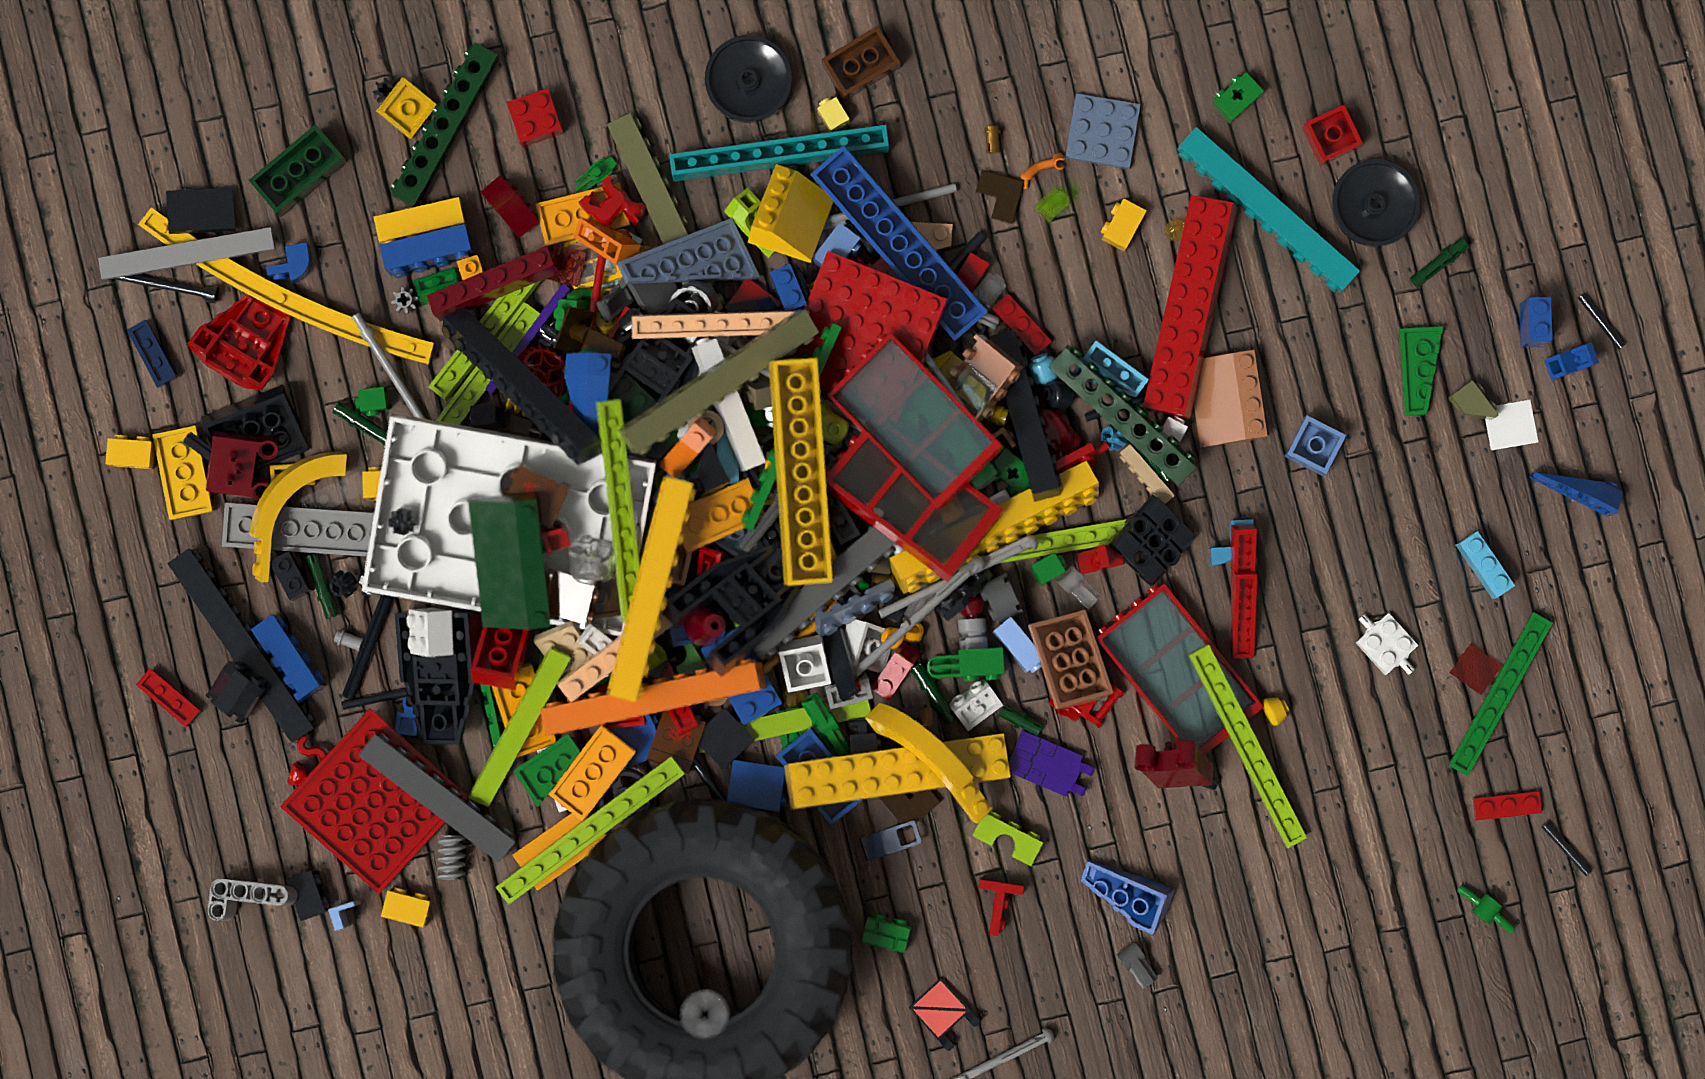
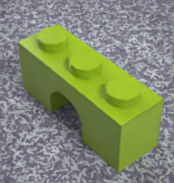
M746 188L733 198L724 212L749 237L751 226L761 201ZM757 246L768 258L776 253L775 251Z
M989 811L977 824L972 836L992 846L999 835H1010L1015 843L1011 856L1032 866L1043 842L1039 841L1040 836L1031 831L1025 834L1019 831L1021 826L1010 820L1006 824L1000 821V815Z

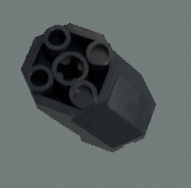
M239 660L238 662L228 661L205 696L212 698L210 702L230 718L235 715L237 716L235 721L243 723L261 694L265 691L264 684L266 682L256 674L254 676L247 671L249 668Z

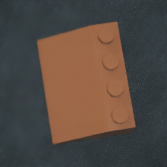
M1255 350L1203 359L1193 404L1200 448L1265 439L1268 436Z
M1086 610L1028 625L1056 709L1086 704L1113 694Z

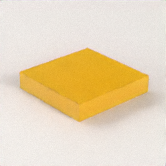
M402 77L376 112L411 139L434 110L436 103Z

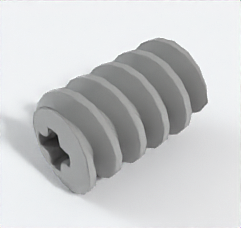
M441 835L444 839L438 840V844L444 845V847L438 849V852L444 854V856L437 858V861L444 863V865L437 867V870L443 872L442 875L437 876V879L462 880L459 877L465 875V872L459 870V868L465 866V863L459 861V859L464 858L466 854L459 852V850L466 848V845L459 843V841L465 840L466 837L463 835Z

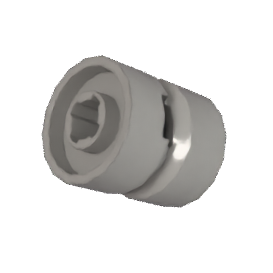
M986 618L958 620V632L962 634V637L959 638L960 650L988 648L987 637L984 636V632L987 631Z

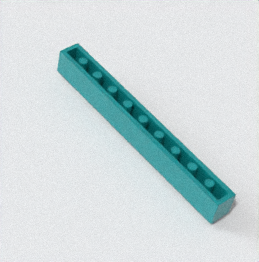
M886 125L675 153L669 154L672 177L675 182L775 168L776 164L786 167L826 161L843 145L855 157L888 153L889 144Z
M1197 127L1179 145L1177 151L1180 152L1178 155L1182 160L1187 163L1190 161L1195 165L1194 169L1202 177L1207 176L1212 180L1211 184L1215 189L1220 192L1223 190L1228 194L1227 198L1230 202H1233L1236 206L1239 204L1245 209L1244 214L1251 220L1256 219L1261 224L1260 228L1269 235L1272 233L1278 238L1276 240L1277 243L1284 249L1288 247L1294 253L1293 257L1300 263L1305 262L1310 267L1309 271L1317 278L1321 276L1326 281L1325 284L1330 290L1341 293L1360 272L1359 269Z

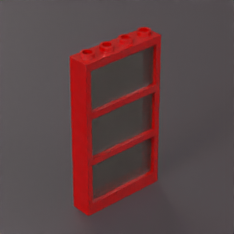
M876 415L873 420L869 418L864 425L869 428L879 416ZM886 421L873 433L901 462L918 447L917 444ZM863 432L859 436L855 435L848 444L850 448L846 452L842 451L835 459L836 465L832 469L828 468L825 471L826 491L949 583L1001 518L1004 510L969 483L942 510H939ZM926 451L908 467L911 473L935 497L958 476Z

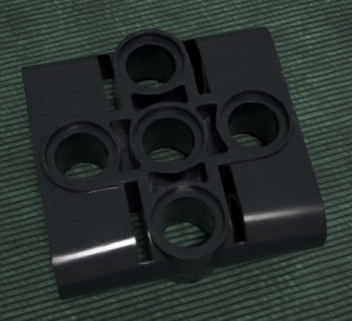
M1151 495L1133 516H1129L1126 519L1124 527L1108 544L1141 579L1150 586H1154L1170 566L1178 563L1180 555L1193 542L1196 536L1160 499ZM1168 519L1169 527L1165 530L1164 522ZM1139 520L1140 528L1136 531L1134 526L1136 521ZM1151 536H1154L1155 543L1151 546L1149 540ZM1168 550L1170 553V557L1166 561L1164 559V554ZM1139 551L1141 559L1136 562L1135 555Z

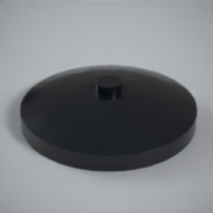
M744 35L724 42L713 52L706 66L705 86L711 103L721 114L737 122L755 123L770 118L783 107L791 91L792 73L786 56L778 46L759 36Z
M1381 159L1365 160L1350 167L1338 180L1332 195V212L1340 230L1352 241L1369 247L1387 246L1403 238L1414 226L1420 209L1419 191L1412 177L1399 165Z

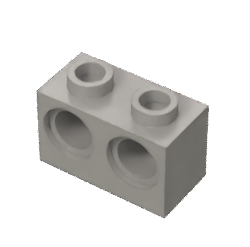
M865 671L858 676L861 691L845 702L839 698L834 677L831 678V684L823 685L830 709L873 698L869 678Z

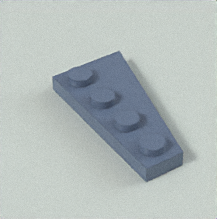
M889 579L867 589L862 597L860 595L850 597L845 605L841 606L837 603L832 605L831 610L825 614L823 611L815 613V631L819 637L825 634L828 636L834 633L839 626L852 623L858 615L862 613L867 614L879 603H886L891 600L895 592V585Z

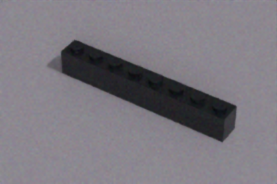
M1014 330L989 336V340L1023 366L1019 378L1008 387L1005 400L1033 500L1036 502L1060 496L1059 488L1063 487L1060 474L1055 475L1054 472L1057 464L1054 454H1049L1048 448L1051 447L1048 434L1044 435L1042 428L1046 427L1043 415H1038L1037 408H1040L1037 395L1033 396L1031 391L1034 388L1032 376H1027L1025 370L1029 369L1026 356L1022 357L1020 352L1023 349L1021 337H1016Z

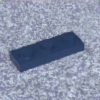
M147 320L127 329L157 388L178 378Z

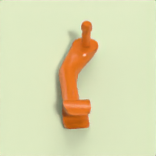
M1057 153L1053 156V159L1037 162L1022 172L1020 178L1024 179L1023 189H1028V180L1033 179V176L1043 169L1055 167L1058 170H1062L1064 164L1057 163V161L1065 160L1064 155Z

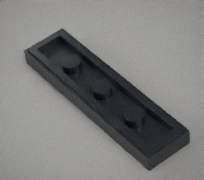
M841 625L831 635L827 636L825 634L822 637L839 698L845 702L859 693L861 687L843 625Z

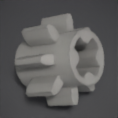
M401 287V292L398 294L393 292L396 298L391 301V304L398 305L396 308L398 313L403 309L409 315L410 309H417L414 301H418L419 298L412 297L413 289L406 292ZM404 296L410 299V301H407L406 306L400 302L403 301Z

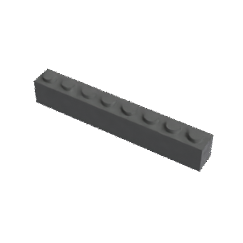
M875 527L870 529L831 563L832 582L806 584L794 596L774 630L753 650L762 659L773 657L778 652V646L782 643L788 644L794 639V633L798 629L804 630L812 623L810 619L815 616V613L819 611L825 612L829 608L827 605L833 599L835 601L841 599L846 594L844 590L850 585L852 587L856 586L863 579L861 576L866 571L870 573L879 566L878 561L884 556L885 558L890 557L896 551L894 547L897 544Z
M375 732L359 751L358 756L499 863L515 843V839L512 837L514 833L505 826L502 829L495 824L497 820L488 813L485 815L481 814L478 811L479 807L471 800L464 801L460 797L462 794L452 786L449 789L442 784L444 780L436 773H433V775L425 771L427 767L417 759L415 762L407 757L409 753L400 746L395 748L390 744L392 740L382 732L380 735Z

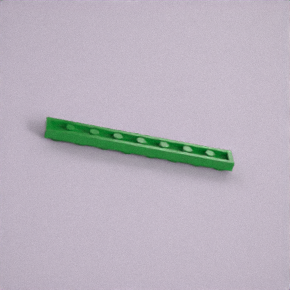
M1534 612L1531 613L1448 763L1449 767L1465 776H1469L1553 624L1552 622Z

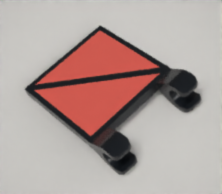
M942 978L936 981L908 1007L947 1051L953 1049L954 1044L945 1034L963 1017L973 1027L980 1024V1020Z

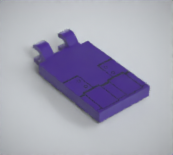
M1021 731L1008 762L1011 774L1065 797L1068 791L1083 796L1086 788L1075 784L1080 772L1092 776L1095 769L1081 763L1082 755L1025 731Z

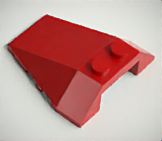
M247 294L235 302L231 308L216 315V318L209 323H204L200 326L187 345L207 367L242 388L262 391L275 372L291 316Z

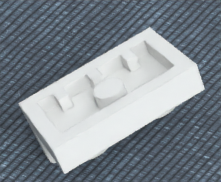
M982 679L973 683L970 689L963 694L954 697L949 706L966 730L969 731L1002 707L1003 704L988 683Z

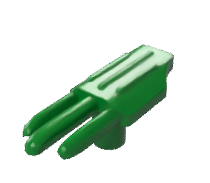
M612 157L599 159L588 168L586 173L575 181V184H578L590 175L589 178L575 188V191H579L592 180L594 181L581 192L588 191L595 184L602 182L603 179L612 174L617 163Z

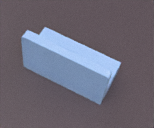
M360 900L328 909L335 931L350 926L345 909L360 905Z

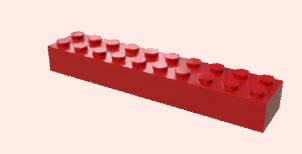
M1194 195L1190 197L1143 408L1149 412L1190 419L1238 209L1233 202Z

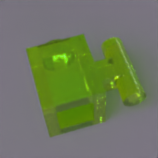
M1055 187L1035 205V209L1050 224L1069 207V197L1062 189L1058 191Z

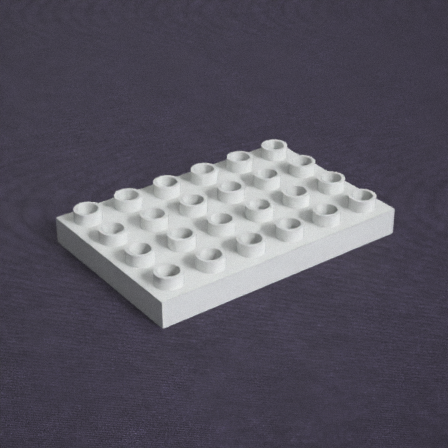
M393 413L389 420L362 591L481 611L468 499L502 495L505 487L510 488L513 480L509 478L514 467L519 468L521 463L526 464V468L561 484L565 482L571 485L552 525L554 527L565 524L571 546L555 550L549 555L546 551L543 554L544 571L551 568L575 576L616 571L602 450H600L599 456L578 466L551 441ZM627 455L638 557H640L656 460ZM401 507L408 511L412 510V516L416 517L414 532H409L405 536L397 533L394 534L393 527H389L388 524L391 512H395ZM539 523L541 545L545 548L542 531L549 527ZM549 614L550 624L562 625L571 621ZM621 616L594 619L591 625L602 633L620 636L625 623L622 622ZM575 622V624L577 625V627H578L579 629H582V628H580V624H581V623Z

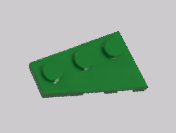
M570 734L565 735L513 770L537 807L541 805L581 752Z

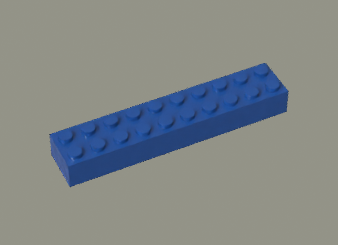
M845 145L810 174L902 281L948 299L940 325L954 341L988 312L986 307Z

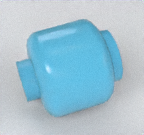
M1047 353L1031 358L1028 370L1034 384H1042L1045 387L1048 382L1058 377L1049 368L1050 363L1055 359L1053 356H1048Z

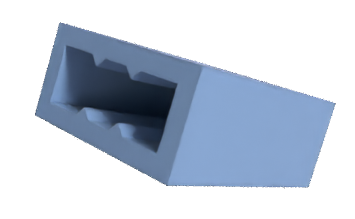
M1011 617L992 632L1025 673L1029 670L1034 673L1041 667L1035 645Z

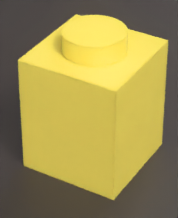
M828 97L819 103L818 113L829 132H835L850 123L849 117L836 97L832 100Z

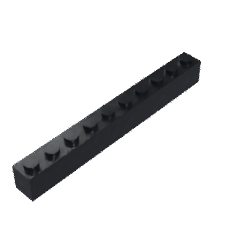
M465 307L443 317L442 333L444 337L449 339L460 352L466 355L470 362L476 365L483 372L484 376L489 378L497 386L498 390L503 392L514 405H517L524 412L525 416L538 426L541 432H544L556 446L564 451L569 459L580 466L599 456L601 439Z
M188 548L168 562V566L234 661H241L249 668L247 671L254 676L256 674L266 682L264 684L266 689L260 696L261 700L290 742L297 743L298 739L302 736L308 735L317 729L314 725L316 723L315 718L309 711L306 713L302 708L303 701H297L289 689L290 686H287L284 677H281L277 672V668L272 663L271 658L268 659L259 641H256L252 636V627L248 622L243 623L239 617L242 613L235 604L231 605L227 600L229 597L227 591L223 586L218 587L214 581L217 577L210 568L206 569L203 565L204 558L198 550L193 551V549Z

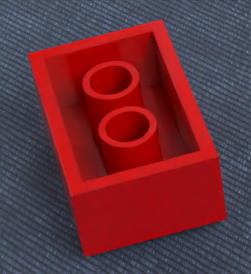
M483 627L471 667L472 682L516 691L531 639L532 629Z

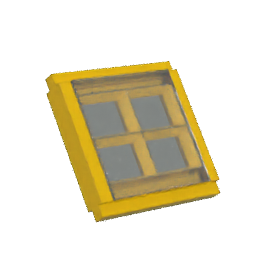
M577 239L564 243L565 254H567V249H570L567 263H569L568 267L572 269L575 267L576 261L571 258L569 262L570 255H574L571 253L575 252V250L578 253H586L578 286L572 285L573 288H592L598 253ZM607 259L602 284L619 280L623 277L618 266Z

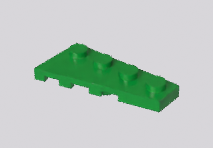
M1443 326L1399 329L1404 416L1427 415Z
M480 684L483 695L486 696L485 709L487 717L490 718L489 728L493 747L495 748L502 735L500 725L503 724L500 712L497 710V702L492 687Z

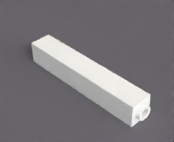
M709 337L696 341L697 346L691 348L701 374L724 359L716 338L713 340H709ZM738 391L727 393L723 396L724 400L714 406L717 414L723 421L725 434L742 472L766 461Z

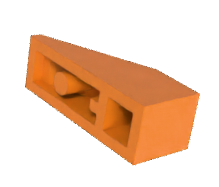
M583 217L579 218L574 238L613 264L617 265L622 260L638 255L641 244L627 235Z
M699 416L659 463V466L676 479L709 442L717 430Z

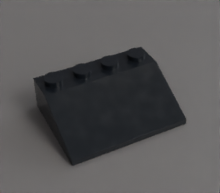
M283 385L201 416V426L210 445L212 444L213 431L255 437L270 435L276 439L278 445L277 455L272 459L266 460L256 452L254 472L309 450L292 403ZM270 443L262 446V449L267 452L274 448Z

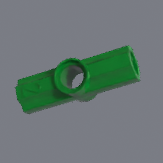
M818 693L807 696L801 703L812 720L811 723L820 739L824 740L833 757L843 756L850 750V746L841 733L836 718L831 711H828Z

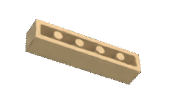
M1131 444L1119 453L1120 460L1129 465L1128 469L1133 474H1137V479L1141 484L1144 483L1147 486L1146 489L1150 494L1153 493L1164 504L1175 496Z

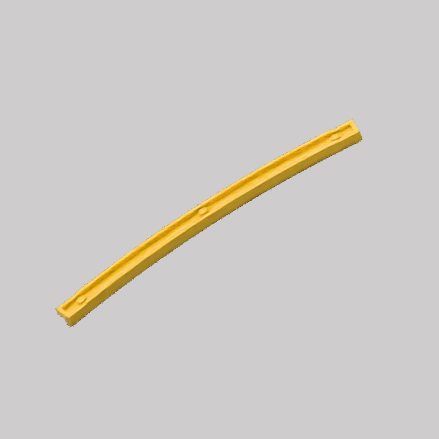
M152 207L138 224L167 246L198 240L189 233L169 234L168 219ZM229 258L196 264L229 285L279 311L337 336L370 347L368 342L363 340L359 334L361 331L352 317L295 294L255 274ZM366 322L367 326H371L373 329L374 337L384 352L429 365L430 359L433 357L434 343Z

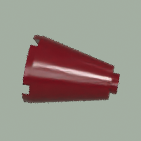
M710 603L684 623L683 627L685 634L693 643L700 646H712L721 641L725 636L728 622L724 611L716 604Z

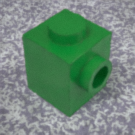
M385 387L358 390V396H355L356 408L360 409V412L366 414L367 417L378 416L381 411H389L387 389Z

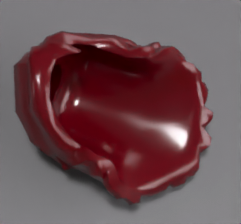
M1040 408L1037 411L1038 415H1043L1046 426L1042 428L1043 433L1049 436L1051 447L1048 448L1049 454H1054L1056 461L1080 448L1082 439L1073 430L1070 420L1062 412L1051 408Z

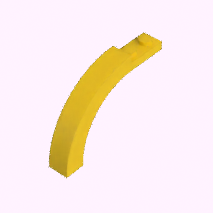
M327 452L302 459L281 472L266 488L255 508L249 533L253 538H258V541L254 543V554H257L256 563H253L252 573L256 580L259 582H269L272 532L276 518L285 502L297 490L312 481L324 477L345 476L347 454L343 452Z
M879 703L865 717L877 734L896 741L922 760L946 785L974 823H979L992 809L973 783L972 779L974 777L938 738L918 722L901 711Z

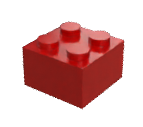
M548 88L507 102L522 147L564 134Z
M1345 105L1311 119L1302 126V130L1320 166L1359 149L1363 144Z

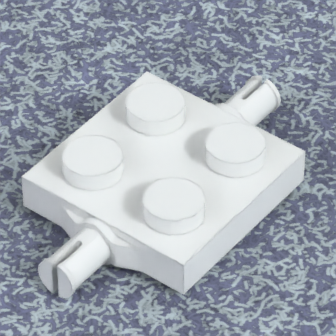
M1389 613L1374 623L1366 614H1363L1358 619L1367 629L1364 635L1355 643L1384 675H1387L1394 667L1399 665L1408 675L1415 670L1406 659L1418 644Z

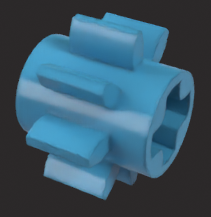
M1111 424L1101 432L1100 441L1102 443L1106 441L1110 451L1113 449L1120 451V448L1124 447L1127 443V439Z

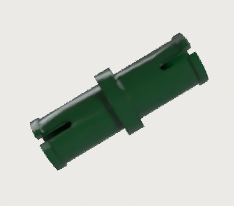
M1003 704L998 714L999 717L1015 724L1014 727L1018 729L1021 727L1035 736H1038L1043 726L1042 723L1026 716L1027 713L1023 711L1020 713L1006 704Z

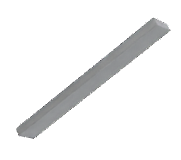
M269 227L100 257L98 261L101 279L108 280L275 250L272 228Z

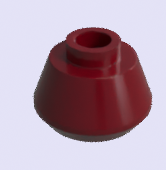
M976 595L974 598L970 596L968 598L969 605L960 614L967 616V619L980 617L979 613L984 610L985 601L982 595Z

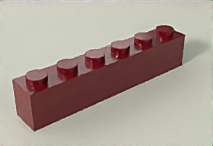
M545 246L427 295L433 315L438 320L443 321L444 316L462 307L471 310L561 272L554 253Z

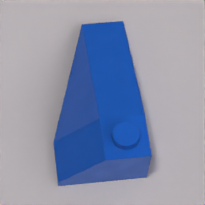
M1534 472L1529 476L1530 479L1606 517L1617 514L1623 492L1618 490V485L1610 481L1604 483Z

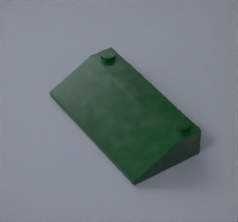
M535 492L468 499L483 627L512 629L551 627Z

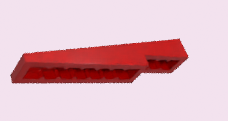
M1253 524L1231 525L1232 659L1254 658L1257 573L1255 572L1257 529Z

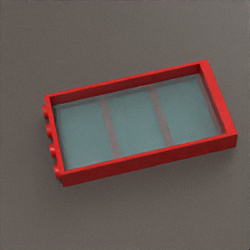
M892 333L888 335L883 334L876 341L877 346L872 351L870 349L867 350L860 357L862 361L856 367L852 365L845 372L844 375L846 377L841 382L836 381L829 388L830 393L827 396L939 510H942L1004 447Z
M1155 584L1147 591L1149 596L1144 600L1139 597L1130 605L1132 609L1125 614L1122 611L1113 618L1114 624L1110 627L1104 625L1096 632L1098 637L1095 640L1174 739L1179 738L1181 741L1193 740L1198 745V749L1205 755L1228 737L1229 734L1188 656L1189 653L1206 644L1210 646L1247 720L1264 708V706L1165 584L1161 586Z

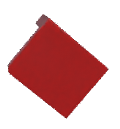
M565 524L543 529L542 538L548 555L552 554L555 550L571 546Z

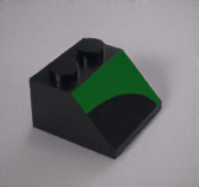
M711 442L707 443L695 457L686 481L693 484L695 501L723 489L730 482Z

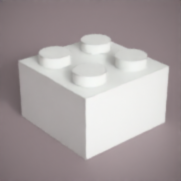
M439 608L409 609L407 625L410 632V637L408 638L410 654L426 657L453 655L451 610Z
M816 635L791 640L788 644L782 643L779 646V655L788 693L831 684V672L823 637Z

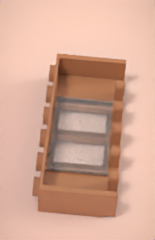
M976 334L973 337L977 340L976 344L972 349H966L962 355L965 359L960 366H954L950 370L952 377L948 382L969 412L982 423L985 418L987 419L992 415L997 401H1001L1006 396L1007 389L1011 383H1014L1019 378L1023 366L984 335ZM925 416L921 419L918 418L921 443L932 433L927 426L929 421ZM969 419L965 421L974 435L980 431ZM938 437L925 451L943 465L948 466L953 463L954 457L950 451L947 453L940 444L942 440Z

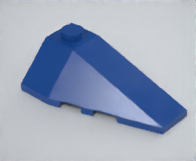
M590 352L566 354L565 380L574 414L600 438L596 402L608 400L611 354Z
M1091 860L1087 861L1081 881L1100 898H1104L1110 903L1117 913L1120 912L1125 916L1133 927L1152 935L1155 934L1168 911L1175 889L1157 881Z

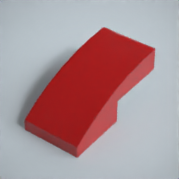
M970 253L957 275L973 292L988 268L989 263Z

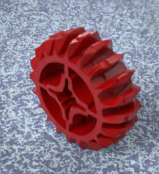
M539 345L535 349L531 346L528 350L524 349L517 356L558 398L568 389L565 373L562 371L566 366V361H562L563 355H556V350L551 352L548 347L542 349Z

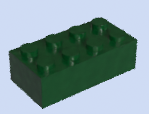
M315 124L248 181L276 214L282 217L347 161Z

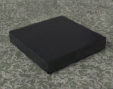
M723 708L704 727L699 746L724 770L755 739Z

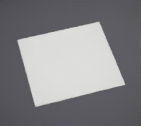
M1531 400L1496 405L1498 408L1496 412L1499 416L1492 420L1485 419L1491 450L1538 442Z

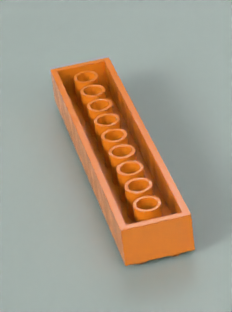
M755 659L741 661L739 666L734 667L722 677L716 671H712V669H702L695 671V676H691V673L675 675L672 681H670V678L653 680V685L641 683L644 685L641 698L637 697L636 702L606 695V692L589 694V699L577 697L572 702L567 699V704H564V701L547 703L546 708L540 709L545 736L557 735L767 689L762 663H756Z

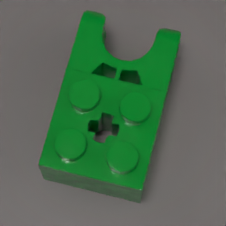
M1003 648L958 650L957 655L935 656L927 663L926 670L930 677L934 679L964 678V682L977 681L978 677L985 676L986 680H999L1000 675H1004Z

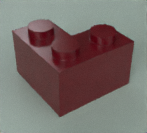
M499 175L480 191L518 238H521L539 222L534 216L537 213L529 202L525 205L523 202L525 199L524 195L509 179L505 181Z

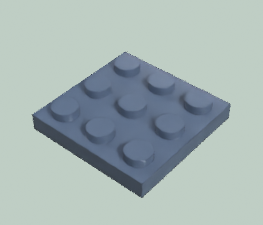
M1076 94L1065 159L1129 169L1140 104Z

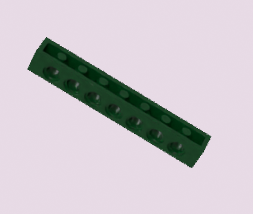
M477 43L467 48L464 54V63L456 68L453 77H455L451 85L448 84L443 92L444 99L441 104H436L432 112L434 117L430 123L427 122L422 130L423 137L420 142H415L411 150L413 155L410 160H406L402 165L401 171L403 173L399 180L395 179L391 185L392 197L412 208L419 206L500 60L498 54ZM473 64L481 66L477 73L469 71ZM462 83H469L470 88L466 92L459 91L460 85ZM459 102L460 105L456 111L449 110L450 103ZM441 121H448L449 126L447 129H438V124ZM432 139H436L439 142L435 149L428 148V142ZM421 158L428 159V164L424 168L417 167V162ZM411 177L417 178V184L414 187L407 186V180Z
M1067 345L1050 363L1049 368L1174 483L1179 485L1196 468L1197 462L1195 460L1197 458L1189 450L1184 451L1179 446L1180 442L1174 436H1168L1164 433L1163 426L1156 420L1152 422L1147 417L1148 413L1139 405L1136 407L1131 402V397L1122 390L1120 392L1114 387L1115 382L1108 376L1103 377L1098 372L1099 368L1092 361L1087 362L1081 357L1083 353L1077 347ZM1078 364L1082 372L1075 374L1071 371L1070 366ZM1094 379L1097 381L1098 387L1091 389L1087 386L1086 381ZM1104 394H1111L1114 397V402L1106 403L1102 396ZM1127 409L1130 412V417L1122 418L1119 415V410ZM1139 423L1144 424L1147 431L1139 433L1136 431L1135 425ZM1158 438L1162 441L1163 446L1156 448L1151 444V440ZM1175 453L1178 455L1179 461L1175 463L1170 462L1167 455Z

